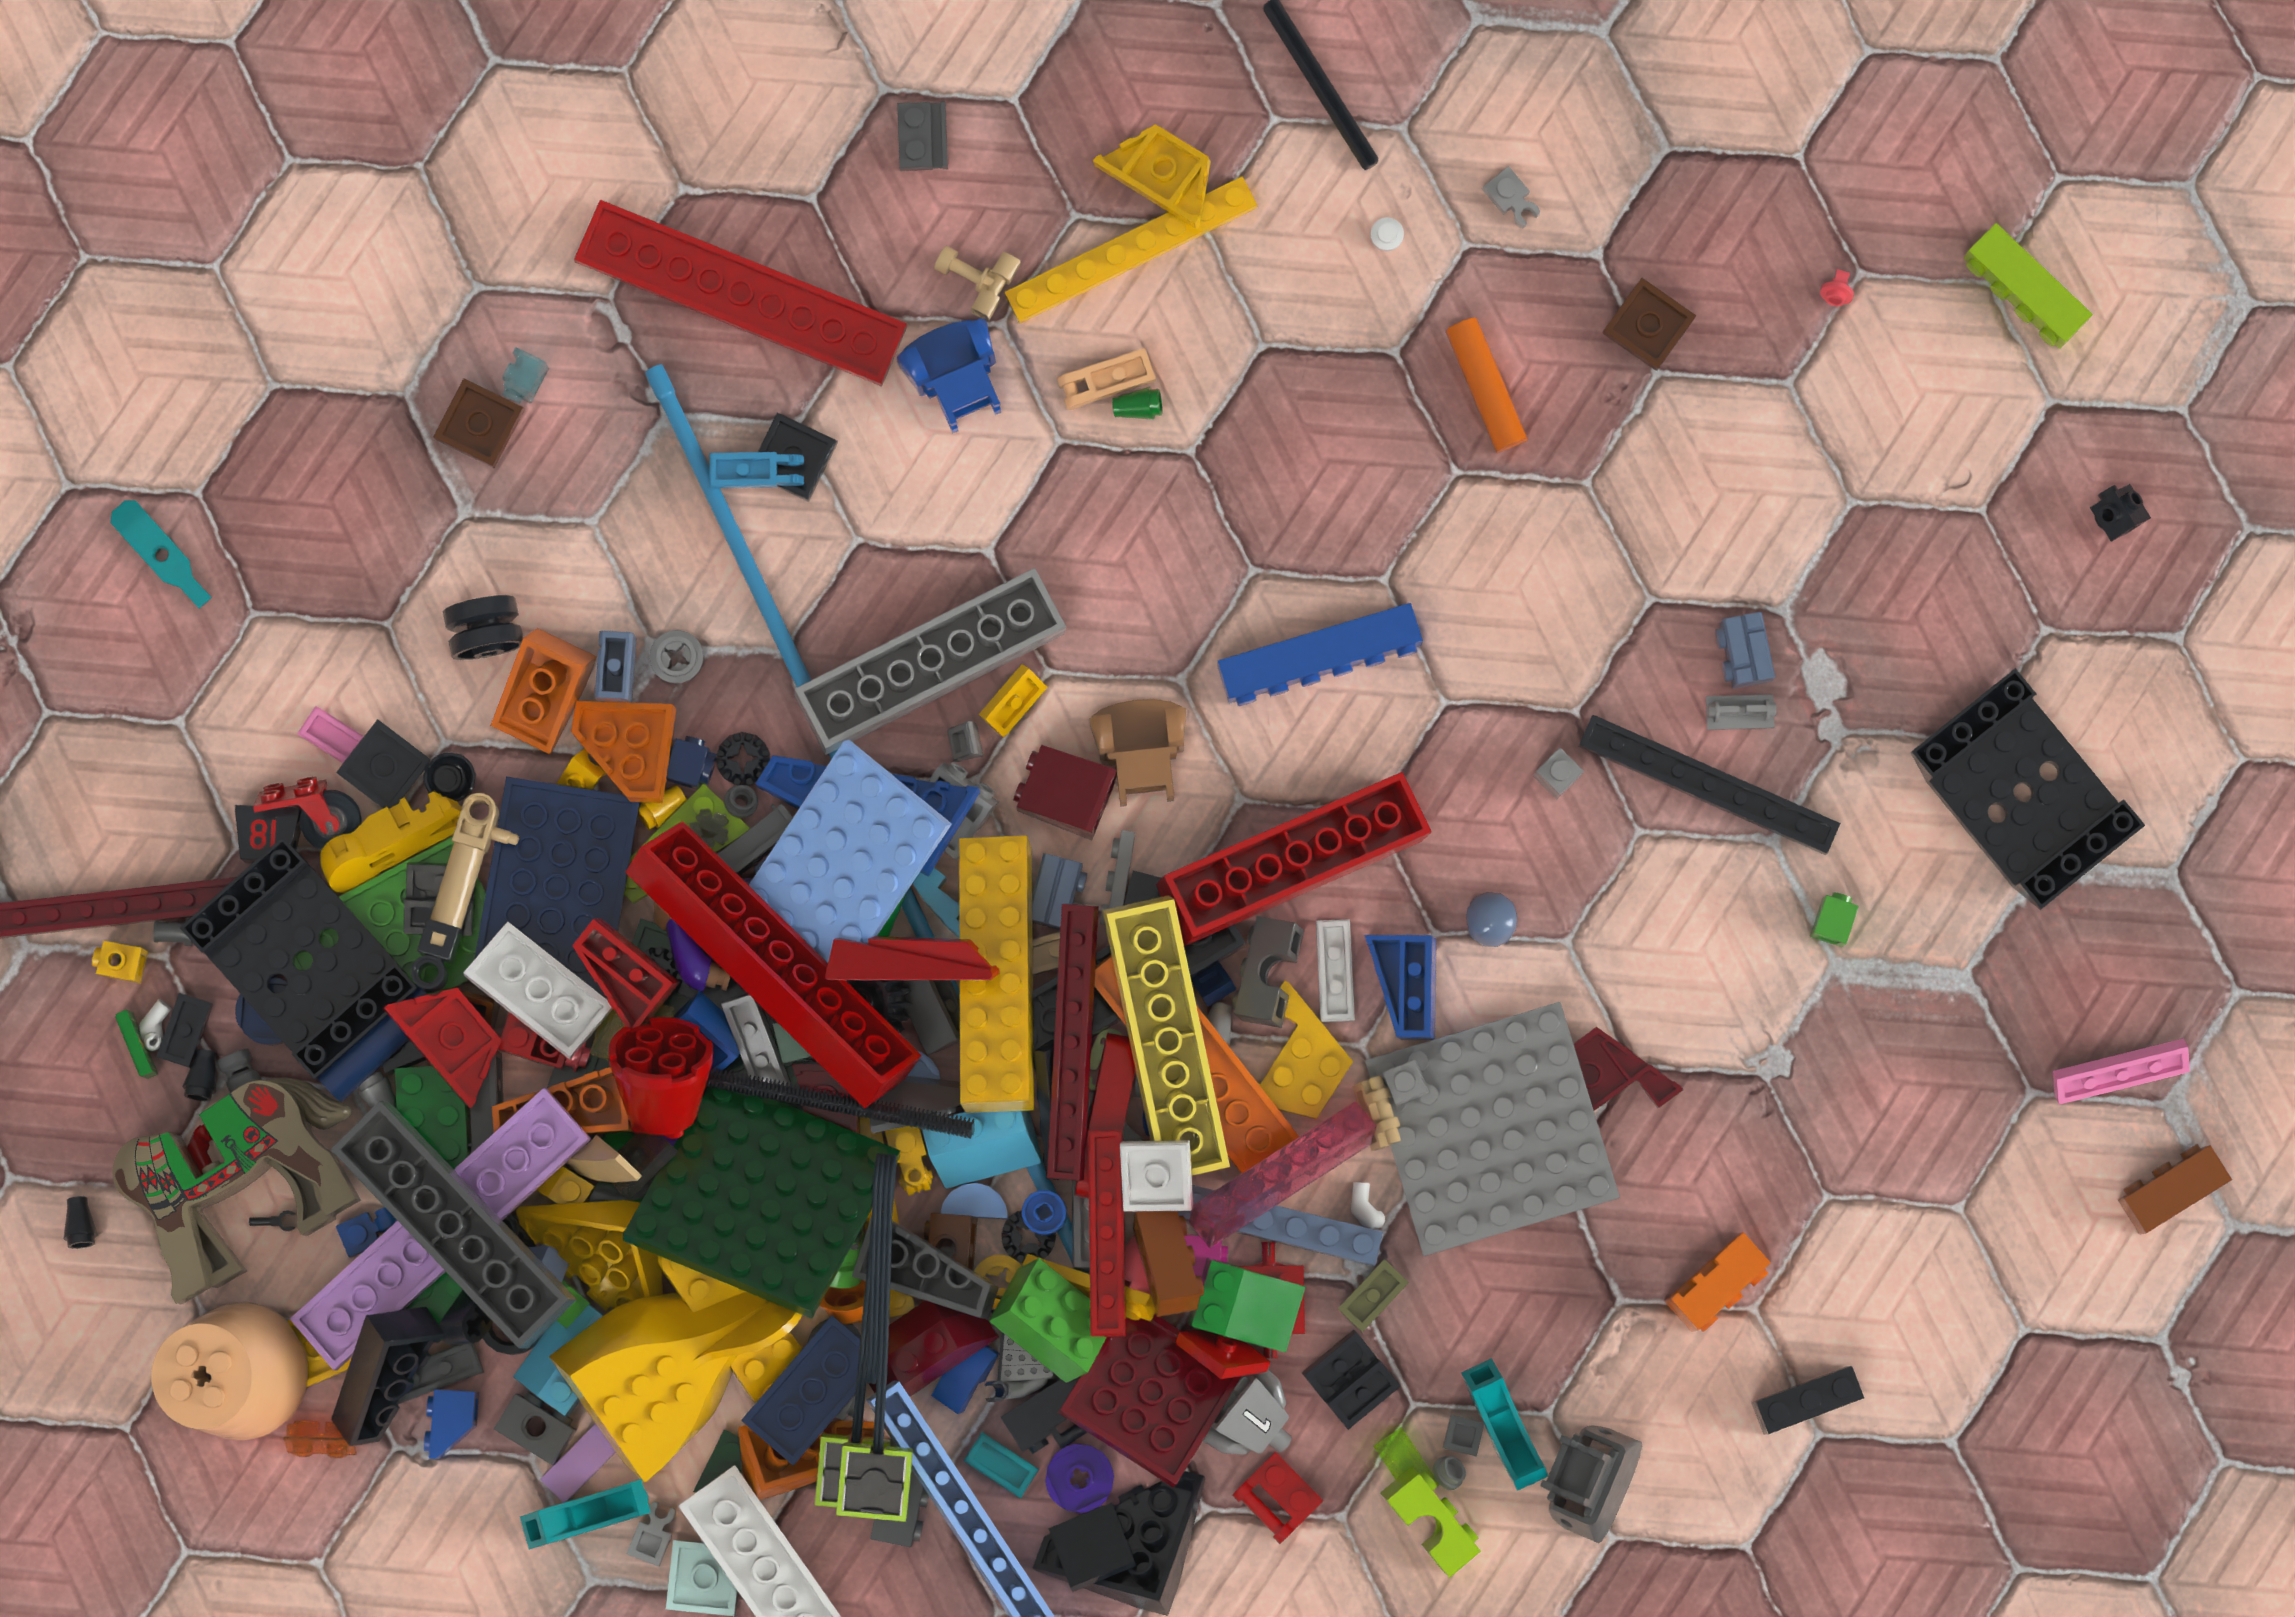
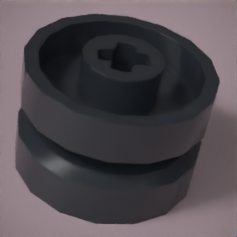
M496 595L476 598L454 604L442 611L446 629L456 632L448 641L451 656L455 660L487 658L520 648L524 638L520 625L510 623L519 615L514 596Z

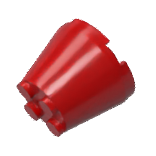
M656 1017L650 1018V1024L632 1029L625 1026L612 1037L609 1043V1065L632 1131L664 1135L667 1138L676 1139L684 1134V1130L694 1123L713 1062L712 1040L709 1041L699 1032V1026L677 1018Z

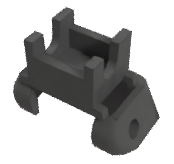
M1591 1425L1584 1427L1579 1434H1574L1572 1439L1561 1435L1559 1440L1562 1443L1547 1480H1542L1540 1486L1550 1491L1547 1499L1551 1501L1549 1513L1559 1525L1566 1530L1600 1543L1613 1524L1627 1493L1640 1458L1642 1442L1610 1428ZM1592 1440L1613 1449H1610L1607 1455L1590 1447ZM1566 1499L1585 1506L1584 1517L1563 1509L1567 1501Z

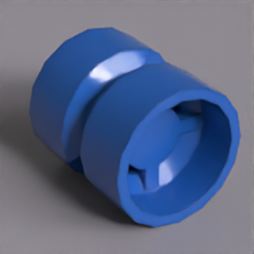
M1039 1190L1025 1199L1022 1206V1218L1025 1225L1032 1232L1041 1236H1051L1058 1233L1065 1226L1068 1219V1209L1065 1202L1056 1193L1049 1190Z

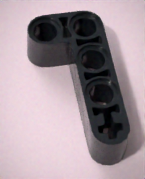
M509 1214L502 1220L527 1247H537L512 1215ZM462 1290L442 1318L439 1327L445 1333L442 1340L446 1344H469L479 1342L494 1322Z

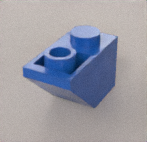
M434 1389V1395L428 1396L426 1412L427 1417H432L431 1431L426 1430L424 1451H429V1459H441L477 1427L479 1392Z

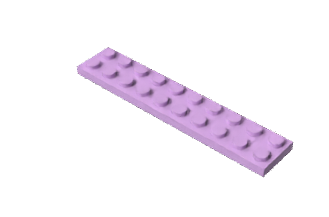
M543 1088L454 1170L495 1214L503 1220L583 1148L591 1138L547 1088ZM397 1221L295 1313L290 1320L333 1370H338L352 1357L366 1315L404 1310L446 1271Z

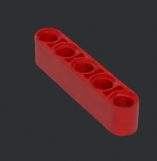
M1107 1032L1087 1126L1084 1180L1076 1181L1074 1196L1089 1199L1088 1130L1124 1129L1135 1074V1064L1128 1036Z

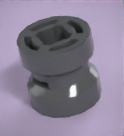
M248 1048L231 1053L217 1061L220 1071L224 1072L228 1078L226 1085L230 1093L248 1082L262 1080L259 1072L252 1067L251 1061L253 1058Z

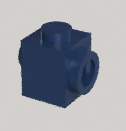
M686 736L685 741L676 739L674 747L671 746L666 780L696 790L702 784L709 785L717 754L712 753L709 747L704 746V740L691 736Z

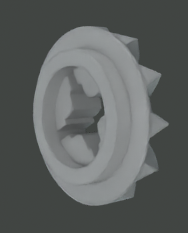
M681 630L668 631L655 640L650 650V664L655 674L663 681L673 684L690 681L700 672L704 660L703 650L699 641L690 633ZM685 645L682 656L689 664L676 663L675 666L669 669L672 659L665 650L677 653Z

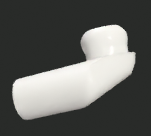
M160 999L157 1000L139 1025L143 1044L150 1051H156L160 1048L164 1037L162 1021L172 1010L167 1003Z

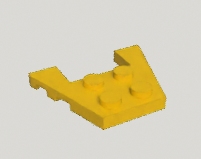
M1284 980L1280 988L1289 995L1284 1017L1295 1023L1297 1028L1259 1085L1278 1110L1317 1119L1353 1061L1292 985Z

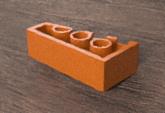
M610 1067L547 1088L587 1135L633 1132ZM540 1091L492 1106L493 1133Z

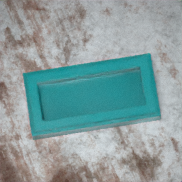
M983 1432L963 1460L1019 1498L1023 1496L1039 1471L1037 1467Z

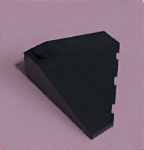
M1184 1471L1174 1487H1171L1164 1481H1160L1145 1490L1142 1485H1139L1119 1496L1118 1498L1121 1503L1114 1507L1137 1566L1086 1586L1084 1589L1139 1609L1168 1616L1180 1583L1205 1476ZM1048 1534L1043 1538L1033 1569L1068 1583L1051 1534Z

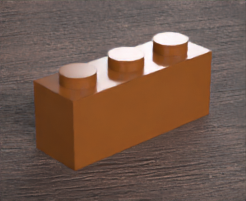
M2195 1144L2180 1154L2183 1160L2172 1166L2168 1161L2152 1171L2154 1178L2143 1184L2141 1179L2123 1189L2126 1195L2118 1201L2140 1235L2148 1233L2232 1181V1178L2211 1145L2200 1148L2198 1144Z
M1135 1211L1133 1231L1157 1317L1197 1310L1199 1297L1204 1295V1287L1201 1276H1195L1194 1273L1195 1254L1192 1245L1187 1246L1184 1236H1187V1225L1184 1216H1179L1177 1211Z

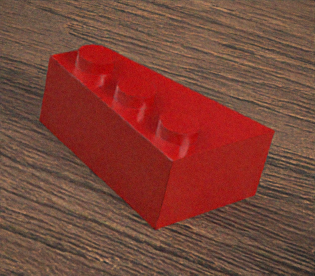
M602 918L593 919L572 945L594 981L598 983L606 995L612 1009L616 1011L623 1024L630 1029L646 1025L680 983V981Z

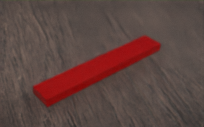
M1088 1130L1091 1337H1126L1125 1220L1120 1143L1123 1141V1130Z

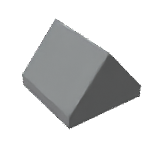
M967 721L947 729L954 762L984 756L977 723Z

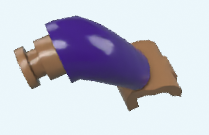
M654 901V921L662 930L667 931L673 959L683 981L691 988L702 992L705 986L715 988L716 984L721 985V990L726 991L730 975L720 968L719 964L711 962L712 958Z

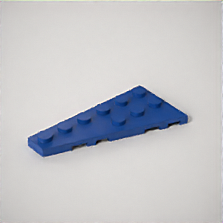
M773 755L755 784L759 789L799 809L827 766L813 764L812 761ZM892 774L952 823L920 871V873L929 877L980 794V789L974 786L960 787L950 785L949 782L936 781L935 783L916 780L915 777Z

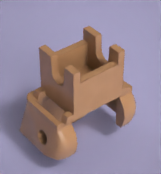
M1157 699L1131 700L1102 708L1089 718V724L1100 760L1107 761L1109 766L1116 765L1120 807L1127 806L1126 794L1166 790L1167 802L1174 801L1170 760L1176 759L1177 753L1184 751L1187 708L1171 701Z

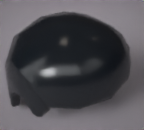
M454 752L441 753L428 762L424 769L423 782L428 794L434 791L441 794L442 797L458 802L467 797L474 788L475 770L472 763L462 754Z

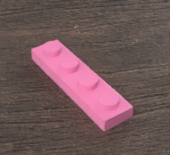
M2183 1038L2053 1071L2055 1098L2060 1105L2190 1072L2188 1045Z

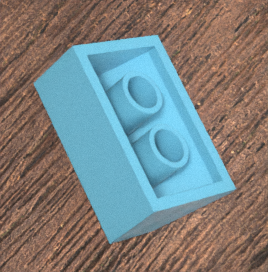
M1030 1110L963 1112L956 1114L958 1115L957 1120L962 1116V1121L966 1117V1121L970 1118V1122H972L974 1118L975 1132L971 1139L964 1136H956L955 1134L951 1135V1133L949 1135L947 1132L944 1134L943 1132H935L930 1129L928 1131L926 1128L925 1130L922 1129L929 1158L945 1189L1043 1163Z
M589 1304L567 1329L556 1320L545 1331L513 1377L564 1416H570L580 1401L549 1356L604 1316V1314Z

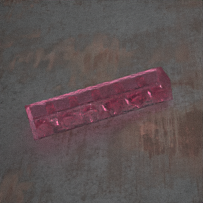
M1356 1101L1193 1204L1189 1223L1206 1245L1211 1248L1370 1146L1377 1126Z

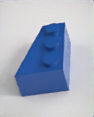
M1364 935L1397 1038L1400 1040H1434L1436 1017V938L1432 935Z

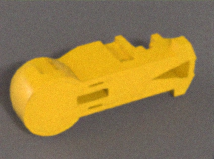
M433 791L428 794L430 803L425 805L427 810L422 813L419 808L413 811L404 797L400 799L399 804L391 808L385 807L369 815L354 832L339 835L327 842L322 848L320 854L321 868L330 888L335 892L347 893L377 877L380 872L453 835L462 806L457 801L442 797L441 794Z

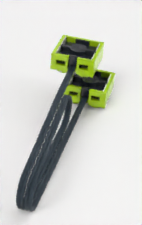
M877 1153L873 1177L872 1218L851 1442L849 1441L850 1435L822 1433L815 1506L836 1507L837 1516L906 1522L913 1448L891 1446V1439H883L888 1365L892 1212L897 1156L895 1154H888L886 1157L884 1153L882 1155ZM866 1382L868 1384L876 1383L874 1437H863L861 1443Z

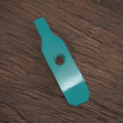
M125 500L112 511L110 523L164 583L181 588L199 609L212 598L194 579L190 560L136 500ZM161 549L168 551V558L164 561H159L156 558L157 552Z

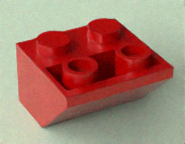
M509 1012L498 1049L523 1059L563 1069L566 1056Z

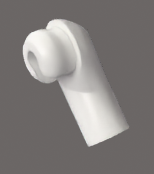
M1353 1182L1352 1215L1363 1227L1370 1229L1381 1228L1385 1223V1216L1382 1211H1377L1368 1202L1370 1184Z

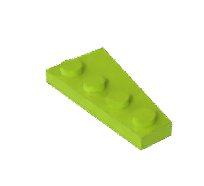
M703 784L643 845L683 821L717 854L750 828L740 818L732 816L726 810L724 802ZM638 850L631 856L630 863L637 854ZM628 876L625 896L635 904L648 895Z

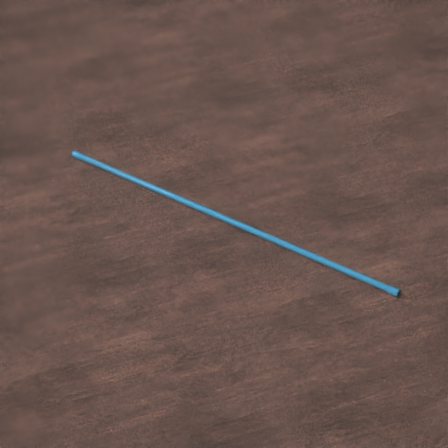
M662 364L648 369L645 375L671 423L796 687H799L812 679L721 489L710 488L709 464L675 395V389ZM837 750L829 753L831 759L833 758ZM910 886L901 907L916 938H935ZM951 980L954 989L960 999V989L958 987V984L956 980ZM1043 1163L1026 1167L1037 1191L1049 1190L1058 1195L1051 1179H1046V1170ZM1068 1216L1065 1226L1058 1232V1235L1073 1264L1072 1223ZM1081 1271L1090 1274V1271Z

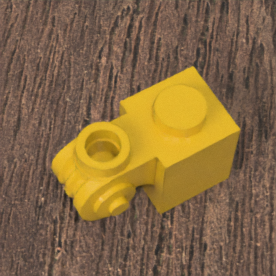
M905 1126L886 1130L885 1135L888 1146L900 1150V1158L897 1162V1166L900 1165L902 1170L901 1179H898L900 1187H903L904 1192L907 1191L908 1196L914 1195L915 1192L921 1193L922 1190H931L930 1184H932L933 1175L932 1171H928L927 1167L923 1165L922 1159L927 1158L928 1155L921 1129L914 1126Z

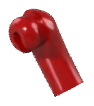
M204 1124L202 1126L199 1125L194 1130L187 1146L201 1173L204 1167L213 1163L207 1152L210 1146L209 1142L213 1139Z

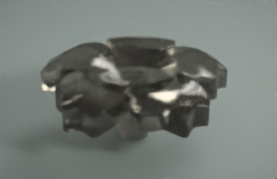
M709 808L701 809L700 813L696 816L698 822L689 824V827L709 847H714L715 841L721 845L728 841V830L722 828L729 822L726 814L716 812L712 818Z

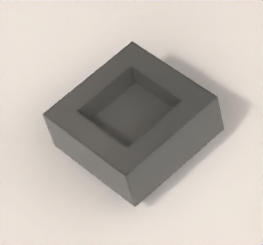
M1450 1415L1443 1448L1477 1456L1484 1423Z

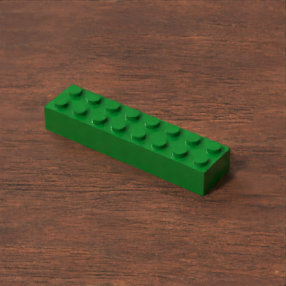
M433 1066L395 1068L397 1110L438 1154L455 1169L472 1153L468 1147V1143H472L470 1108L463 1103ZM445 1272L406 1309L427 1307L440 1325L442 1318L463 1289Z

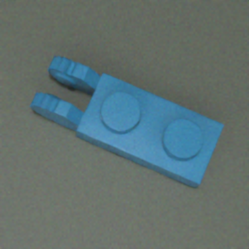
M777 452L709 453L710 488H777V485H804V477L801 475H777V464L799 466L804 464V456L777 454Z

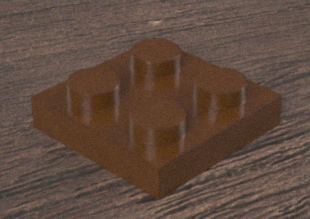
M1641 278L1603 330V334L1658 371L1694 321L1696 315L1644 278Z
M463 378L433 438L475 460L495 468L525 409Z

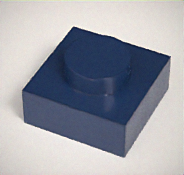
M1220 962L1191 979L1207 1007L1237 990Z

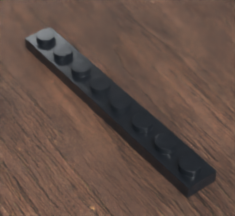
M1595 715L1591 716L1578 746L1823 855L1828 854L1841 824Z

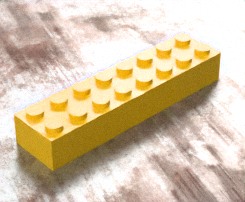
M1027 835L959 838L960 939H971L979 948L978 952L992 966L996 965L1000 973L992 980H960V1104L966 1113L1034 1110L1032 847Z

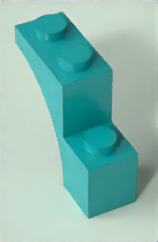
M1491 1358L1461 1372L1472 1402L1485 1424L1493 1447L1517 1491L1548 1477L1546 1468L1522 1423L1504 1379L1493 1359Z
M640 1479L520 1516L528 1549L530 1550L651 1513L648 1504V1494Z

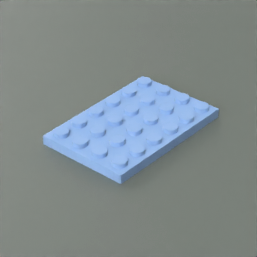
M846 740L843 741L749 886L828 963L835 938L868 944L869 938L878 935L952 823L852 741Z

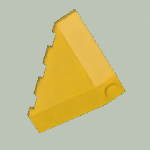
M627 1200L521 1206L516 1210L520 1225L534 1243L537 1244L539 1242L542 1245L555 1248L559 1252L558 1255L569 1264L565 1275L570 1279L575 1274L584 1283L588 1284L590 1289L586 1294L605 1311L610 1306L616 1308L632 1300L663 1294L662 1269L658 1263V1255L623 1241V1232L641 1202Z

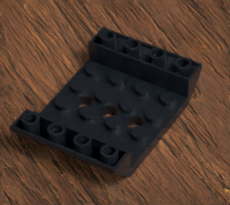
M2015 668L1910 753L1930 788L2009 884L2041 910L2142 829L2145 824L2124 799L2120 802L2115 799L2034 701L2033 697L2037 695L2036 692ZM2043 763H2050L2057 769L2055 780L2047 781L2041 777L2040 766ZM2017 784H2025L2030 788L2031 798L2029 801L2021 802L2016 799L2014 788ZM1997 804L2004 808L2006 816L2003 822L1996 823L1989 818L1988 809L1991 805Z
M284 837L279 839L180 927L201 953L205 954L293 1052L292 1055L314 1080L388 1016L383 1009L386 1005L404 1001L418 989L402 967ZM328 929L336 930L339 936L337 944L331 948L324 947L320 940L322 933ZM301 952H309L313 957L311 967L304 971L298 970L295 966L296 956ZM279 974L284 975L287 979L286 989L281 993H273L269 987L271 978Z

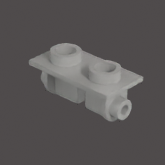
M1773 695L1706 696L1707 730L1775 728L1774 716H1776L1777 710Z

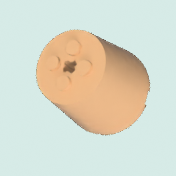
M231 1303L210 1310L172 1333L162 1343L152 1365V1389L162 1410L172 1420L183 1426L231 1440L255 1439L270 1434V1432L288 1421L298 1409L306 1391L308 1360L304 1345L290 1327V1323L279 1313L254 1303ZM205 1373L211 1374L210 1381H208V1378L205 1376Z

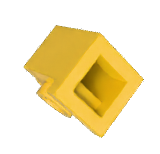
M103 940L102 948L96 947L94 950L92 966L97 967L96 974L100 976L141 984L148 951L141 947ZM115 954H119L122 959L118 966H112L111 964L112 956Z

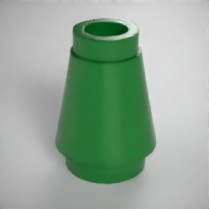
M1146 387L1112 399L1115 418L1154 420L1155 416H1160L1163 413L1159 389Z

